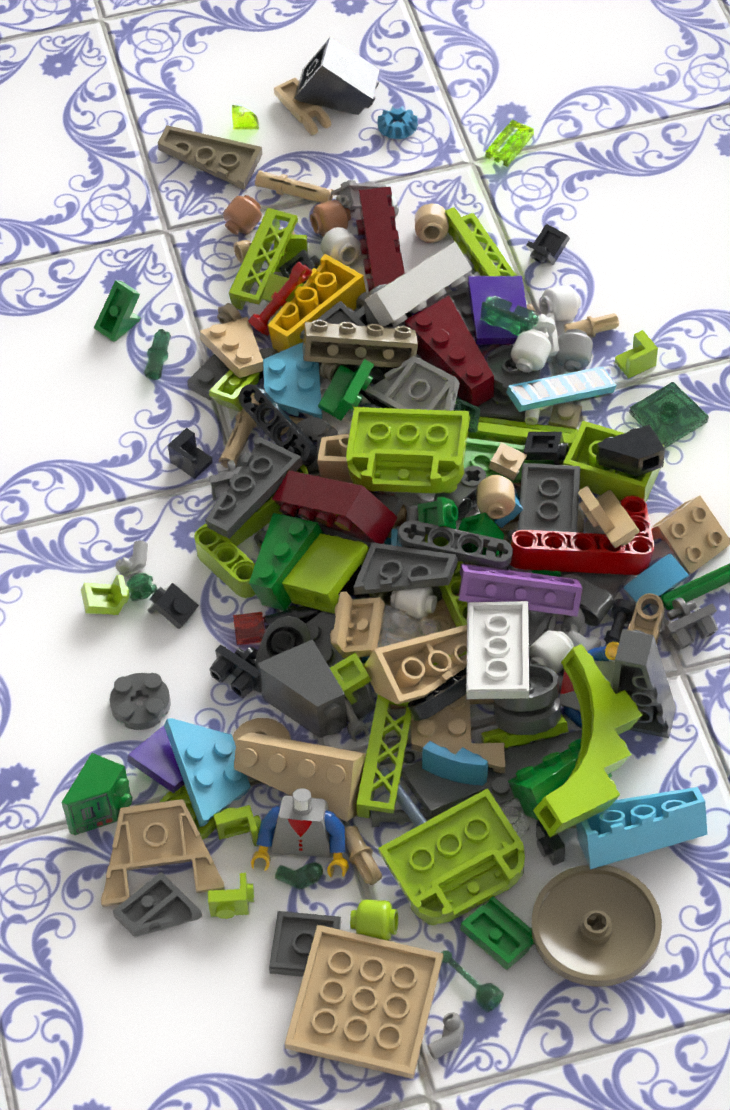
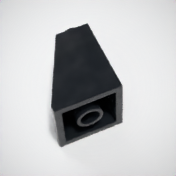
M329 37L302 69L294 99L359 115L364 108H370L376 98L374 91L379 85L377 80L379 69L332 37Z

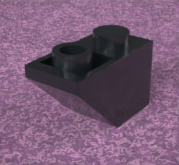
M649 424L640 428H633L627 433L615 437H608L602 442L597 443L596 462L600 466L640 476L663 467L665 448Z

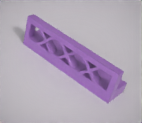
M461 563L459 601H528V610L578 617L583 589L578 579Z

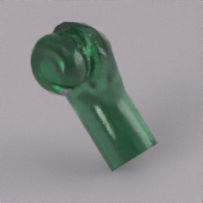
M311 862L297 870H293L281 864L275 873V879L301 890L317 883L321 879L323 867L317 862Z

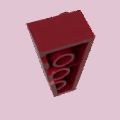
M391 186L359 190L361 219L356 220L358 236L363 235V239H359L361 255H366L367 257L363 259L365 275L370 274V278L366 279L368 293L378 285L389 284L405 274L402 253L400 252L398 230H396L394 206H392Z
M449 295L405 320V327L416 330L418 341L417 354L425 362L456 377L460 383L457 395L471 410L494 397V374Z
M290 470L272 498L280 506L279 511L286 516L316 522L322 526L369 543L383 544L398 518L362 485Z

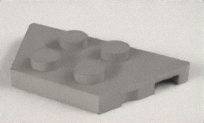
M413 356L404 361L400 367L393 368L385 373L386 378L374 386L369 384L364 391L366 395L390 408L454 411L460 383L456 377Z

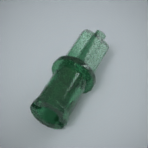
M159 329L155 333L152 347L147 351L149 358L144 374L151 380L161 378L164 362L169 357L167 349L171 334L164 329Z

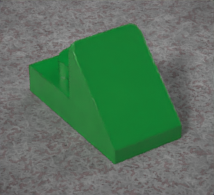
M115 280L94 329L110 340L117 341L141 320V317L133 313L141 294L124 282Z

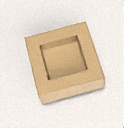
M501 442L488 468L514 480L527 455Z

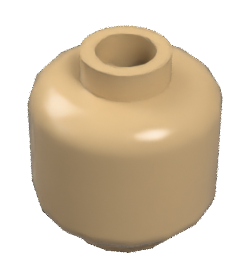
M430 203L423 205L417 210L414 218V229L419 239L424 242L435 243L445 238L449 229V221L442 206Z
M490 475L478 484L476 492L477 506L480 513L486 512L490 518L500 519L508 516L514 510L515 489L509 479L500 475Z

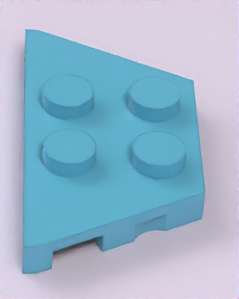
M303 342L263 359L264 390L279 407L292 415L298 416L302 412L322 419V410L318 408V404L321 401L319 362L304 361Z
M168 718L164 724L199 826H205L214 814L228 808L233 801H238L248 793L251 788L248 777L234 770L236 745L231 734Z

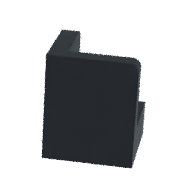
M188 428L183 430L168 444L170 462L194 479L213 463L212 457L197 447L195 433Z

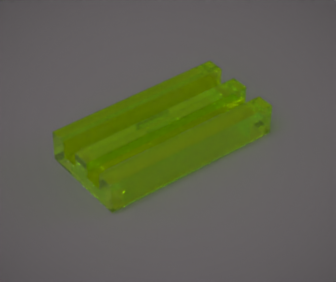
M511 120L488 147L485 157L488 159L494 157L495 162L503 161V165L508 167L534 136V128ZM517 128L518 130L514 133V135L510 136L511 133ZM510 136L504 147L500 151H497L501 147V145L506 141V139Z

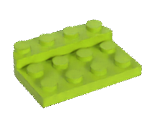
M354 407L346 451L348 471L353 484L362 485L369 491L409 493L454 492L464 475V457L470 420L469 411Z
M488 788L378 848L380 856L409 901L411 910L428 925H437L455 920L489 901L492 896L496 897L517 884L524 874V845Z

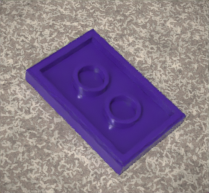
M468 276L467 284L476 344H515L520 333L530 330L522 276Z

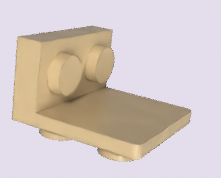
M701 495L685 501L651 526L653 540L661 538L662 541L665 540L688 574L695 572L730 545V538Z

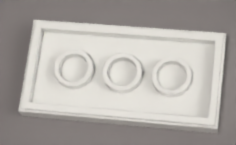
M528 601L468 602L467 699L529 698Z

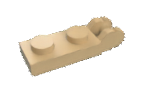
M296 77L274 87V95L300 123H303L307 132L312 136L318 133L317 125L312 120L315 116L324 129L331 127L330 118L322 109V106L294 99L299 83Z

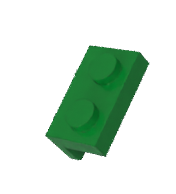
M364 359L356 372L340 365L319 402L318 408L342 421L349 409L354 411V407L359 405L362 396L358 394L360 390L365 391L373 379L369 373L374 364Z

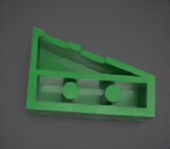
M273 513L249 581L251 588L263 606L285 611L292 602L282 582L319 534H324L318 523Z
M582 738L571 742L568 745L569 749L561 753L554 752L542 758L543 762L537 766H528L516 772V777L508 780L523 815L540 821L533 810L545 796L564 785L575 768ZM612 773L607 774L609 778L612 777Z

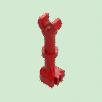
M298 262L293 267L288 281L279 292L275 291L271 296L272 300L261 314H253L248 322L260 333L269 336L268 324L270 322L268 321L280 306L283 307L288 302L286 299L293 290L306 281L313 271L306 265Z

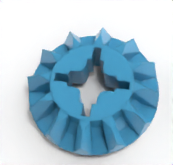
M392 106L390 111L383 110L382 115L378 116L377 127L380 133L388 138L403 139L411 136L417 130L418 119L413 114L412 109L405 110L403 106L400 109H395Z

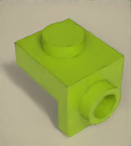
M116 575L112 584L84 582L80 589L85 613L119 615L122 607L129 600V588L125 586L123 575Z
M250 805L239 808H226L220 813L214 814L219 840L250 832L253 846H258L256 843L261 819L259 815L253 816Z
M240 873V889L208 891V905L211 917L229 919L236 915H249V903L254 902V884L247 882L246 873Z

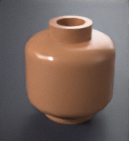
M236 196L223 212V218L226 221L225 227L235 235L239 232L249 234L262 218L260 204L251 196Z
M331 200L316 205L313 213L310 215L313 230L323 237L333 228L340 227L347 230L348 221L351 220L349 208H345L338 200Z

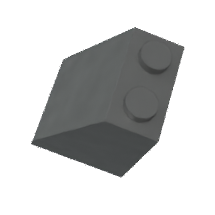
M313 639L258 663L262 697L270 705L319 738L335 735L347 727L345 694Z

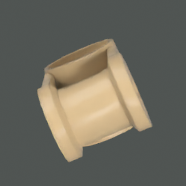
M647 593L638 599L632 620L627 629L631 631L639 630L646 634L654 635L656 644L658 643L660 628L664 618V607L659 596ZM648 604H654L659 608L657 613L651 616L645 615L642 610Z

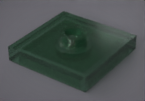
M674 381L632 405L629 409V414L642 427L650 424L658 439L664 445V448L708 423L709 416Z

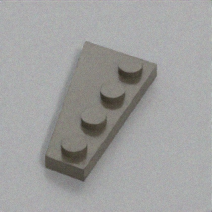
M169 125L165 127L157 142L158 150L245 190L263 155L262 147Z

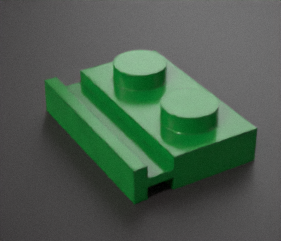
M494 896L489 899L488 903L480 906L461 923L460 930L506 970L512 967L535 945L532 929Z

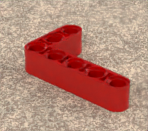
M627 496L622 499L621 505L639 529V533L626 545H620L615 548L606 534L518 530L512 535L510 543L512 547L510 565L522 570L639 575L649 568L654 551L647 504L638 496Z

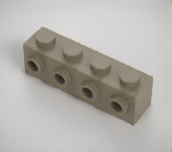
M323 320L305 322L302 347L303 359L309 362L361 365L363 360L366 359L373 363L374 366L398 368L404 361L417 355L418 341L416 330H411L405 326L384 328L378 324L356 326L351 322H342L340 324H328Z

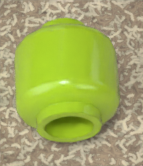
M362 900L357 910L351 911L350 928L355 929L356 934L389 941L392 935L397 934L398 910L393 909L389 901Z

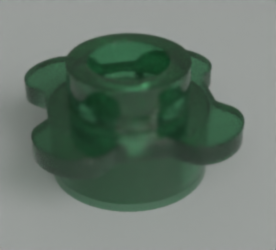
M139 573L128 580L127 587L129 588V593H131L130 599L132 601L146 599L156 592L157 586L152 583L153 577L148 576L146 573Z

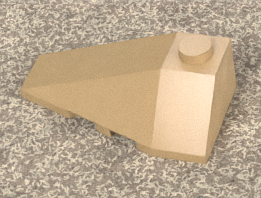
M467 625L374 649L364 667L372 680L371 684L375 693L398 705L424 698L467 667V654L458 657L464 651L467 652Z

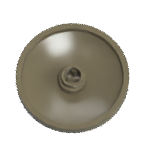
M581 865L561 872L543 887L533 907L531 929L533 941L539 955L554 972L577 984L603 987L625 982L638 975L648 966L658 950L662 931V919L659 906L653 894L634 875L608 865L590 869L589 865Z

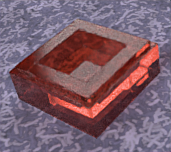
M262 612L233 615L237 645L261 642L265 632Z

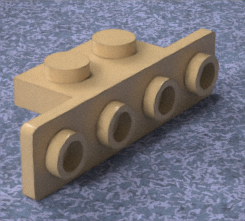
M588 486L578 492L583 500L579 503V506L594 528L600 525L615 548L628 544L639 533V529L611 490L606 491L597 498L594 497Z

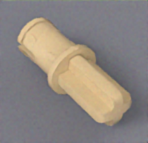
M615 313L596 318L587 316V319L564 324V332L570 329H578L586 332L587 336L595 337L596 333L619 327L618 316Z
M357 826L345 828V846L350 854V862L356 865L365 883L370 885L376 884L377 881L381 880L382 873L372 857V848L366 846Z

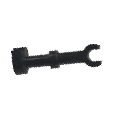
M616 599L611 610V617L614 619L611 630L606 632L604 638L605 646L610 642H620L622 630L627 622L630 623L636 605L627 599Z

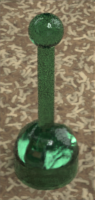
M444 950L441 952L443 953L442 962L449 963L476 989L475 999L485 1012L494 1010L501 1003L504 997L502 990L492 983L481 985L452 958L450 951Z

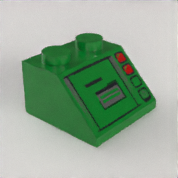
M91 753L61 802L70 834L78 835L118 821L120 808L131 806L133 797L130 792L129 780L124 765Z

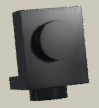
M545 224L535 242L528 241L526 247L531 252L530 257L541 264H544L546 261L554 265L569 242L570 237L560 230Z
M172 582L165 589L160 586L149 599L153 603L147 611L152 614L157 610L175 627L180 629L199 605Z
M537 820L536 843L543 857L548 856L553 866L565 860V844L559 834L550 837L541 822Z

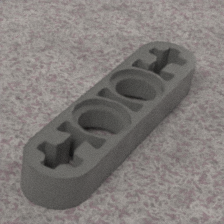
M411 520L404 522L399 528L398 541L402 547L455 554L459 562L505 569L512 560V547L507 541ZM411 532L416 533L413 539L408 538ZM425 535H428V542H427V543L424 542V540H425ZM437 537H443L449 543L446 546L439 547L433 543V540ZM472 543L477 546L478 550L474 553H467L462 550V546ZM483 547L487 548L486 555H482ZM497 551L503 552L501 558L495 557Z

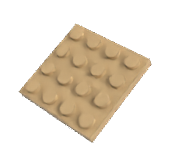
M317 925L286 1036L285 1049L414 1079L443 961V953Z

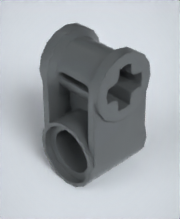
M479 466L464 468V475L457 484V489L451 493H436L434 501H437L438 497H446L453 500L458 509L457 521L461 520L477 506L476 491L478 484L486 478L485 471Z
M563 575V578L579 580L583 588L580 608L585 617L584 622L590 626H598L612 608L615 601L613 596L607 590L593 585L579 575Z

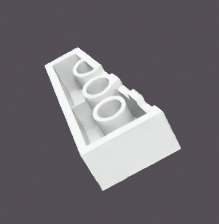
M456 242L366 298L365 302L381 326L384 327L392 323L395 327L408 319L406 313L410 310L415 314L426 307L427 303L425 300L431 297L434 301L447 293L445 287L448 285L454 288L466 280L464 275L471 271L472 268Z

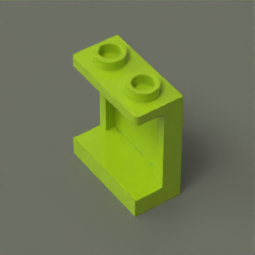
M320 533L282 582L292 603L335 614V606L339 601L338 593L357 568L363 565L369 547L361 541H352L339 536Z

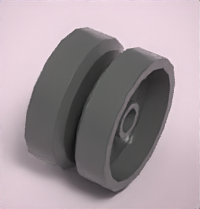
M529 663V698L493 699L495 701L493 708L494 720L498 728L516 735H534L555 727L561 720V704L558 697L559 680L556 672L545 665Z

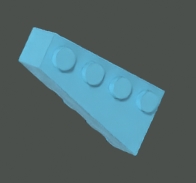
M698 787L615 800L608 809L576 824L577 840L589 868L594 869L708 835L705 799Z

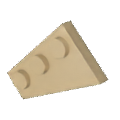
M248 317L224 324L212 325L210 328L200 330V340L238 378L263 371V359L251 325L248 322Z

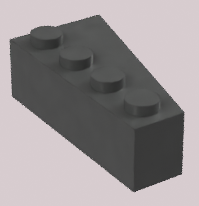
M623 629L615 657L612 689L615 694L626 690L642 714L630 729L631 731L669 738L676 706L654 635L646 634L639 630Z

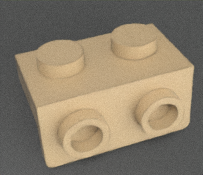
M340 592L339 601L335 606L336 618L334 629L330 633V641L343 658H347L354 653L358 657L370 656L373 650L378 648L385 605L380 597L353 600L347 592Z

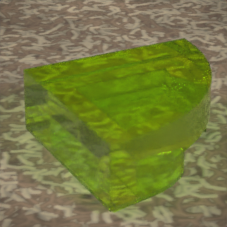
M232 105L234 130H259V120L255 113L246 107Z

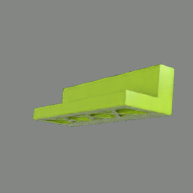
M455 207L445 210L449 221L448 233L453 241L456 242L463 255L466 254L474 265L472 269L475 273L478 271L481 276H517L474 213L461 217ZM471 223L473 225V227L475 228L473 233L471 232L467 224ZM479 242L486 244L485 250L482 248ZM491 260H495L499 263L497 268Z
M267 208L229 290L231 304L236 309L242 310L245 302L260 305L269 274H274L297 224V215ZM279 220L289 222L287 227L279 230ZM276 239L278 247L269 251L273 241ZM264 261H266L269 265L268 269L260 272ZM255 282L259 286L256 295L250 293Z
M469 415L467 438L525 445L528 432H562L564 443H568L570 449L578 429L541 424L529 425L525 422Z
M379 694L377 696L356 804L357 817L370 819L371 810L394 814L412 719L408 708L409 702L398 704L399 706L407 707L406 713L394 721L390 716L391 704H397ZM392 730H395L401 739L398 744L389 749L384 743L385 736ZM398 751V755H397V758H396V757L394 756V753H396V752ZM389 757L395 765V770L383 776L379 771L380 762ZM393 779L391 787V785L388 782ZM384 785L390 793L389 803L373 801L375 790Z

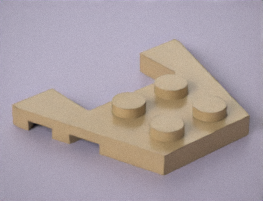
M466 694L430 718L415 721L412 717V750L423 753V747L429 741L447 748L453 754H456L463 747L488 761V767L493 768L494 772L505 773L504 743H472L470 699H467Z
M183 799L120 808L111 859L101 897L102 907L121 905L130 897L128 870L191 861L193 863L197 894L212 890H225L224 882Z

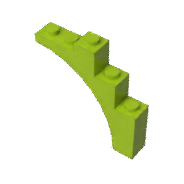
M583 644L573 647L561 662L573 684L580 706L582 739L578 759L574 770L565 784L545 796L533 810L550 837L608 809L620 796L614 781L607 774L619 769L631 756L625 741L619 737V734L630 730L642 716L636 703L630 698L626 690L615 694L610 682L603 676L593 657L587 652Z

